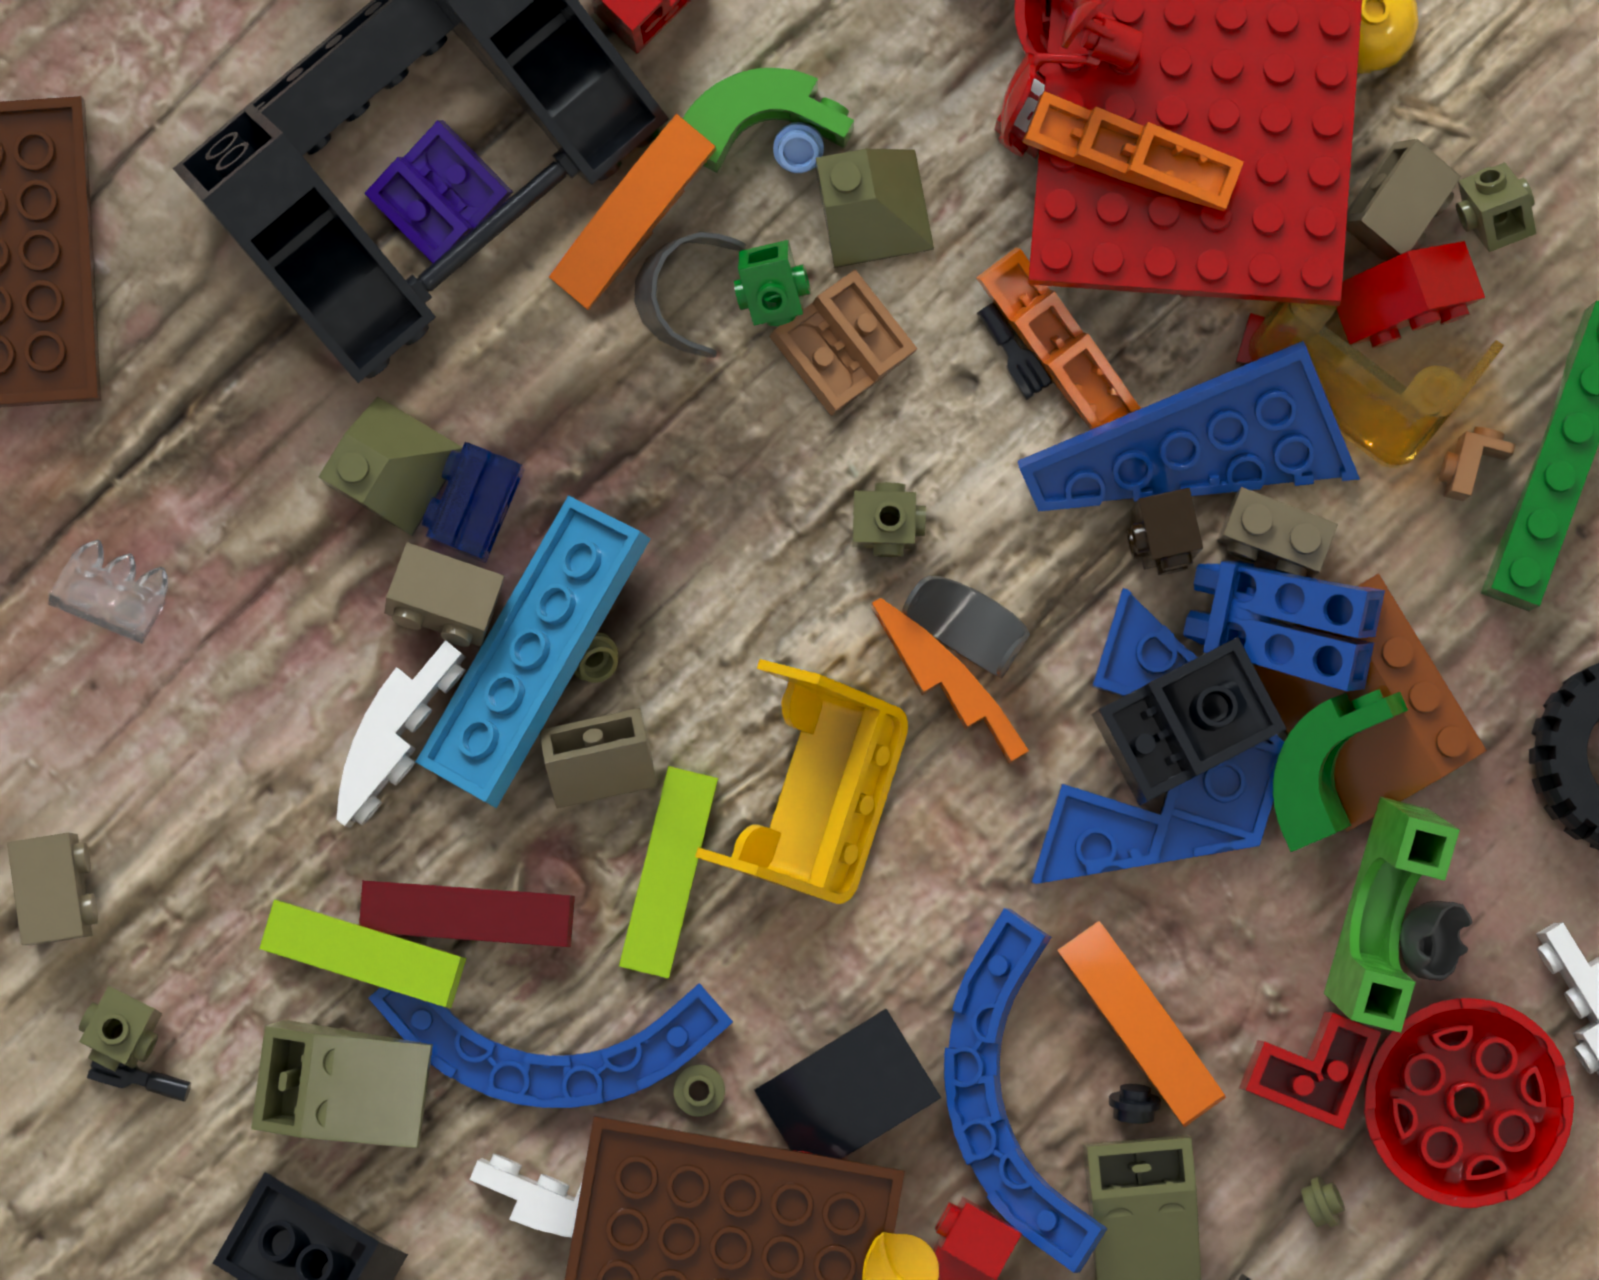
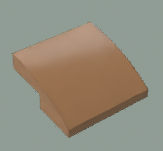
M856 269L820 293L810 305L803 309L802 315L796 316L793 321L787 324L780 325L769 336L831 416L885 377L918 349Z

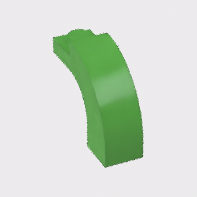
M784 68L752 69L729 76L706 90L695 100L682 118L716 146L717 150L703 165L718 173L731 146L739 135L749 127L760 122L783 120L792 123H807L817 129L823 138L845 148L854 130V120L847 117L849 110L846 107L826 97H823L820 102L814 100L818 91L817 78L806 73Z

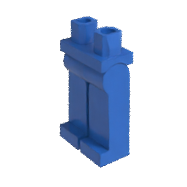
M1240 560L1221 561V564L1205 563L1197 565L1193 582L1194 590L1213 594L1214 599L1211 613L1201 610H1190L1186 617L1183 635L1204 645V653H1208L1238 637L1253 664L1343 691L1365 689L1374 643L1356 638L1376 636L1385 590L1357 587L1254 567L1253 563ZM1272 618L1279 619V620H1283V621H1288V622H1292V623H1296V624H1300V625H1304V626H1308V627H1312V628H1316V629H1321V630H1325V631H1329V632H1333V633H1337V634H1341V635H1345V636H1350V637H1354V638H1353V639H1348V638H1344V637H1340V636H1336V635H1332V634H1328V633H1323V632H1319V631H1315V630H1311V629H1307V628H1303V627H1299V626H1295V625H1290V624H1286V623L1274 621V620H1272Z

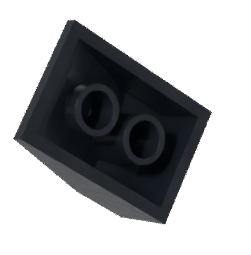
M265 1172L213 1264L238 1280H394L408 1254Z

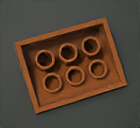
M1379 573L1357 586L1385 590L1376 636L1356 638L1374 643L1365 689L1343 691L1253 664L1287 728L1284 730L1287 737L1295 725L1309 711L1319 704L1343 693H1347L1351 702L1378 689L1381 690L1384 698L1401 692L1408 711L1355 734L1346 742L1337 757L1334 771L1335 786L1351 823V826L1344 829L1345 833L1375 816L1380 796L1401 802L1487 751ZM1296 623L1293 624V625H1295V626H1299V627H1303V628H1307V629H1311V630H1315V631H1319V632H1323V633H1328V634H1332V635H1336V636H1340V637H1344V638H1348V639H1353V638H1354V637L1345 636V635H1341V634H1337V633H1333V632H1329V631H1325V630H1321V629H1316V628H1312V627H1308V626H1304V625H1300V624H1296Z

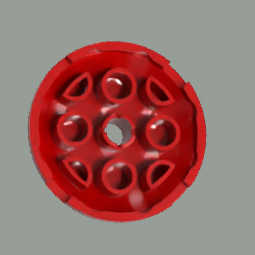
M1456 998L1430 1004L1406 1017L1401 1033L1391 1031L1383 1040L1372 1059L1364 1089V1114L1370 1139L1389 1171L1409 1189L1427 1199L1440 1204L1461 1208H1478L1507 1200L1510 1201L1538 1184L1551 1171L1566 1146L1574 1113V1096L1571 1095L1570 1082L1565 1068L1566 1063L1547 1033L1529 1017L1509 1006L1476 998ZM1469 1087L1477 1095L1478 1106L1473 1114L1462 1117L1455 1110L1454 1095L1461 1089Z

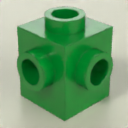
M789 240L739 251L738 272L740 279L734 280L735 294L740 310L749 309L753 325L767 323L769 326H780L793 321L796 316L802 315L803 298L805 295L811 294L805 265H795Z

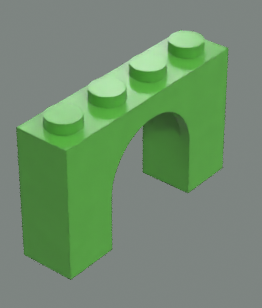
M1381 796L1323 994L1350 1020L1401 1033L1416 983L1402 971L1399 963V941L1405 911L1413 889L1422 875L1445 881L1460 830L1430 809Z

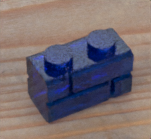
M468 442L464 443L461 452L452 450L441 476L442 479L448 481L441 500L435 497L431 499L423 517L422 526L429 528L426 534L427 539L482 563H487L525 471L522 464Z

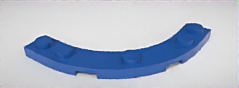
M1004 908L976 952L954 1000L952 1011L955 1014L951 1025L949 1048H945L944 1082L947 1107L954 1135L966 1164L971 1165L980 1184L987 1192V1198L1011 1226L1018 1229L1029 1241L1073 1273L1081 1272L1108 1228L1063 1197L1035 1170L1014 1136L1007 1118L1000 1082V1053L1007 1017L1022 984L1052 937L1013 910Z
M699 983L659 1019L623 1042L589 1053L543 1055L513 1049L490 1040L465 1024L449 1008L382 987L368 997L404 1040L433 1044L431 1065L441 1073L489 1097L514 1104L541 1108H573L596 1105L645 1089L675 1072L733 1023V1020Z

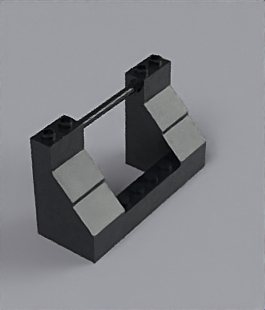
M372 0L185 157L173 170L304 320L345 370L359 383L365 377L369 379L381 373L390 362L389 357L404 344L407 346L411 345L426 334L429 329L428 324L436 318L425 304L432 298L428 293L429 291L431 292L566 178V175L572 179L578 174L590 184L595 183L597 180H606L614 175L622 165L621 160L636 147H645L655 140L661 132L660 126L668 121L669 118L578 0ZM453 30L494 75L498 82L540 126L558 151L552 155L555 162L553 161L424 270L418 278L412 274L405 280L304 159L303 155L305 153L312 155L321 150L332 137L330 132L343 121L351 122L360 117L369 108V99L382 88L391 89L398 85L408 75L409 69L407 67L421 55L427 57L437 52L448 39L446 34Z

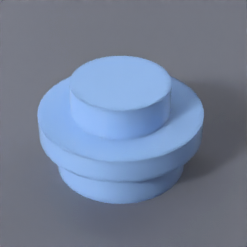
M795 122L788 124L777 133L774 139V157L778 164L789 172H808L816 167V158L823 156L824 142L822 136L817 129L807 123Z

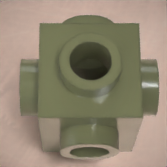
M1505 162L1494 167L1484 168L1476 174L1458 181L1462 201L1456 203V211L1460 223L1466 232L1474 231L1488 252L1536 234L1532 206L1535 205L1532 190L1524 177L1518 179Z
M875 483V491L854 490L852 547L873 548V556L903 557L904 549H914L915 536L925 537L926 506L916 505V492H905L906 485L902 483ZM885 514H892L898 519V523L894 526H886L881 522L880 518Z
M108 986L100 1003H91L84 1013L79 1025V1030L84 1033L79 1042L92 1048L88 1059L116 1072L120 1063L134 1069L138 1060L145 1062L151 1055L158 1040V1034L153 1031L162 1013ZM120 1026H123L122 1034L115 1039V1031Z

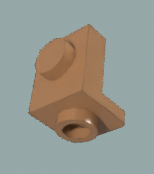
M1474 427L1473 433L1469 431L1463 433L1458 437L1455 452L1447 451L1442 463L1439 481L1447 483L1444 497L1465 501L1472 496L1481 456L1486 455L1506 460L1513 455L1516 444L1503 441L1504 433L1486 427Z

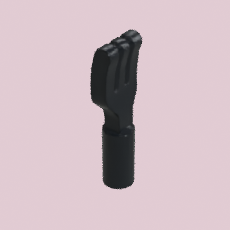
M994 302L977 312V315L997 346H1001L1008 357L1007 371L1026 400L1031 398L1034 393L1042 391V387L1046 388L1052 384L1035 354L1018 346L1014 340L1015 335Z
M92 1061L91 1069L87 1075L88 1079L118 1088H127L132 1084H138L146 1087L147 1091L183 1102L187 1100L191 1089V1082L156 1071L148 1073L140 1070L137 1064L132 1069L120 1063L116 1072Z

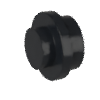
M1123 1084L1120 1086V1091L1109 1095V1105L1113 1107L1114 1119L1126 1123L1144 1124L1154 1121L1155 1111L1161 1107V1098L1151 1094L1149 1086Z

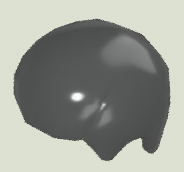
M1430 901L1417 906L1406 915L1400 933L1401 952L1405 965L1418 978L1435 981L1446 979L1455 971L1459 957L1467 953L1468 947L1460 940V931L1462 928L1470 926L1473 922L1463 904L1447 901Z

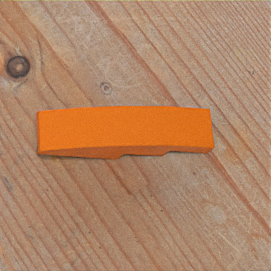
M1045 91L1039 97L1022 141L1024 144L1114 178L1221 211H1225L1244 163V161L1150 122L1142 126L1099 107H1095L1091 111Z
M676 113L600 207L550 274L549 278L585 309L589 310L652 236V230L685 192V186L717 150L716 146Z
M1014 248L976 277L1028 350L1035 354L1047 375L1091 430L1141 409L1091 336L1082 331L1056 292L1050 290L1048 286L1029 285L1030 261L1020 248Z
M879 598L872 602L871 608L921 695L940 686L965 730L984 720L1008 764L1029 752L1000 706L960 660L925 628L884 599Z
M1100 921L1057 950L1062 960L1088 993L1096 1008L1122 1041L1125 1049L1183 1127L1189 1125L1226 1098L1200 1058Z

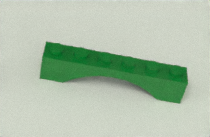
M1597 300L1584 310L1566 360L1558 395L1539 451L1517 506L1498 545L1481 591L1483 595L1528 612L1539 607L1542 602L1599 445V301Z

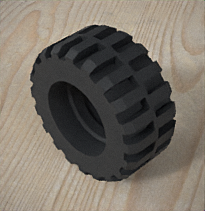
M1599 663L1565 680L1562 683L1563 686L1557 692L1551 693L1543 704L1545 711L1541 718L1535 720L1531 733L1536 736L1535 747L1529 749V764H1535L1537 778L1532 779L1536 794L1543 793L1548 803L1543 808L1551 819H1559L1566 826L1564 832L1575 840L1583 839L1590 843L1591 848L1599 850V785L1590 771L1587 757L1589 737L1593 727L1599 721Z

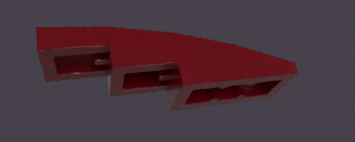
M362 880L359 925L393 935L571 947L575 896Z

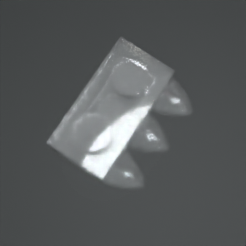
M95 540L84 544L70 557L49 593L48 604L143 644L165 605V596L168 590V577L165 568L159 567L150 570L135 582L136 564L132 554L119 556L108 563L105 568H102L104 550L101 541Z

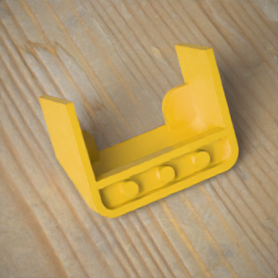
M759 659L757 669L788 681L786 691L782 697L781 707L786 724L801 731L770 827L755 824L744 829L734 844L731 857L699 847L695 857L835 904H843L852 898L858 888L907 737V716L901 708L821 674Z

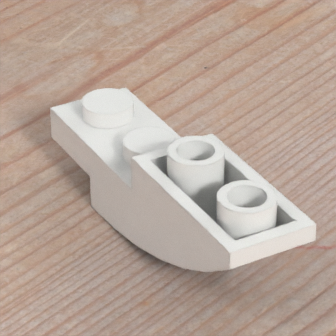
M446 640L413 680L396 667L380 688L365 713L353 739L339 789L336 820L345 827L351 828L356 821L363 826L380 807L382 802L377 798V795L390 781L396 786L408 774L415 764L409 757L416 749L403 739L401 735L406 729L414 733L430 715L432 709L427 704L440 689L446 694L465 672V669L460 664L466 657Z
M1553 923L1536 933L1543 944L1537 948V951L1548 970L1552 974L1560 972L1568 985L1569 990L1564 992V995L1574 1013L1580 1019L1587 1016L1590 1021L1587 1025L1573 1032L1579 1043L1578 1046L1574 1047V1051L1589 1074L1597 1072L1599 1075V957L1588 963L1564 923Z
M493 1153L490 1161L483 1158L477 1160L469 1180L517 1200L509 1220L536 1230L572 1238L581 1185L576 1197H572L566 1194L569 1189V1185L544 1174L540 1175L538 1182L519 1174L522 1165Z

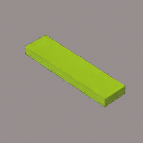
M668 766L619 967L670 978L699 860L695 855L698 847L702 848L718 778Z
M275 899L259 949L446 1008H452L466 962L465 957Z

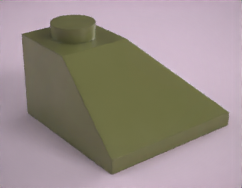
M865 148L816 158V175L834 268L934 250L915 150Z
M377 396L345 432L318 477L327 486L413 536L464 453L465 448Z

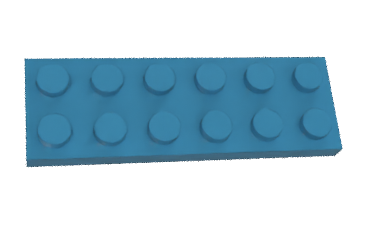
M568 496L415 762L497 808L651 538L641 531Z

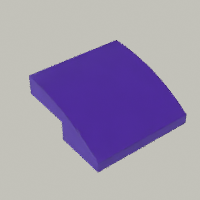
M437 120L404 157H397L364 194L434 263L499 208L513 191L444 120Z

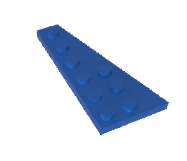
M1304 341L1018 460L1019 469L1039 512L1100 506L1102 501L1133 498L1134 502H1137L1139 498L1189 487L1191 496L1237 492L1241 487L1248 490H1260L1263 485L1291 482L1295 486L1314 484V480L1341 478L1342 481L1360 480Z

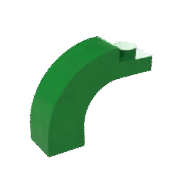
M1378 689L1351 702L1347 693H1343L1313 708L1291 730L1279 753L1273 779L1274 808L1290 852L1351 826L1335 786L1334 771L1337 757L1346 742L1355 734L1408 711L1401 692L1384 698L1381 690Z

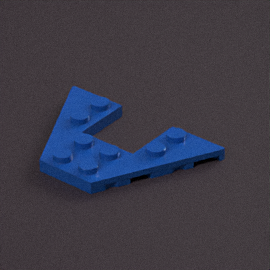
M1123 588L1092 687L1123 697L1198 657L1188 650L1165 625L1163 626L1128 589ZM1276 734L1167 791L1160 814L1061 784L1031 883L1040 884L1260 846L1274 801V772L1284 741Z

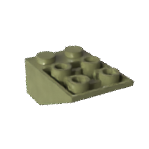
M290 1020L266 1025L251 1129L299 1138L419 1148L433 1044Z
M1177 1135L1083 1144L1089 1215L1108 1228L1093 1251L1096 1280H1201L1197 1187L1192 1137Z

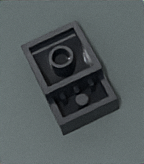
M1238 637L1091 714L1139 806L1287 729Z
M886 1008L754 1089L790 1150L804 1151L839 1159L846 1157L942 1098Z

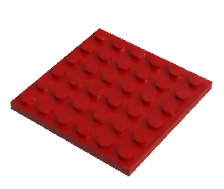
M1052 0L1047 53L1088 55L1089 50L1081 47L1086 30L1085 27L1075 37L1068 49L1061 47L1065 25L1070 14L1073 12V3L1069 0ZM1112 0L1100 10L1101 12L1114 17L1117 22L1144 32L1139 53L1132 67L1127 71L1102 60L1098 68L1087 64L1046 63L1044 91L1091 111L1095 107H1099L1142 126L1150 122L1244 161L1227 208L1225 211H1221L1114 178L1039 149L1028 278L1029 285L1340 306L1362 0Z

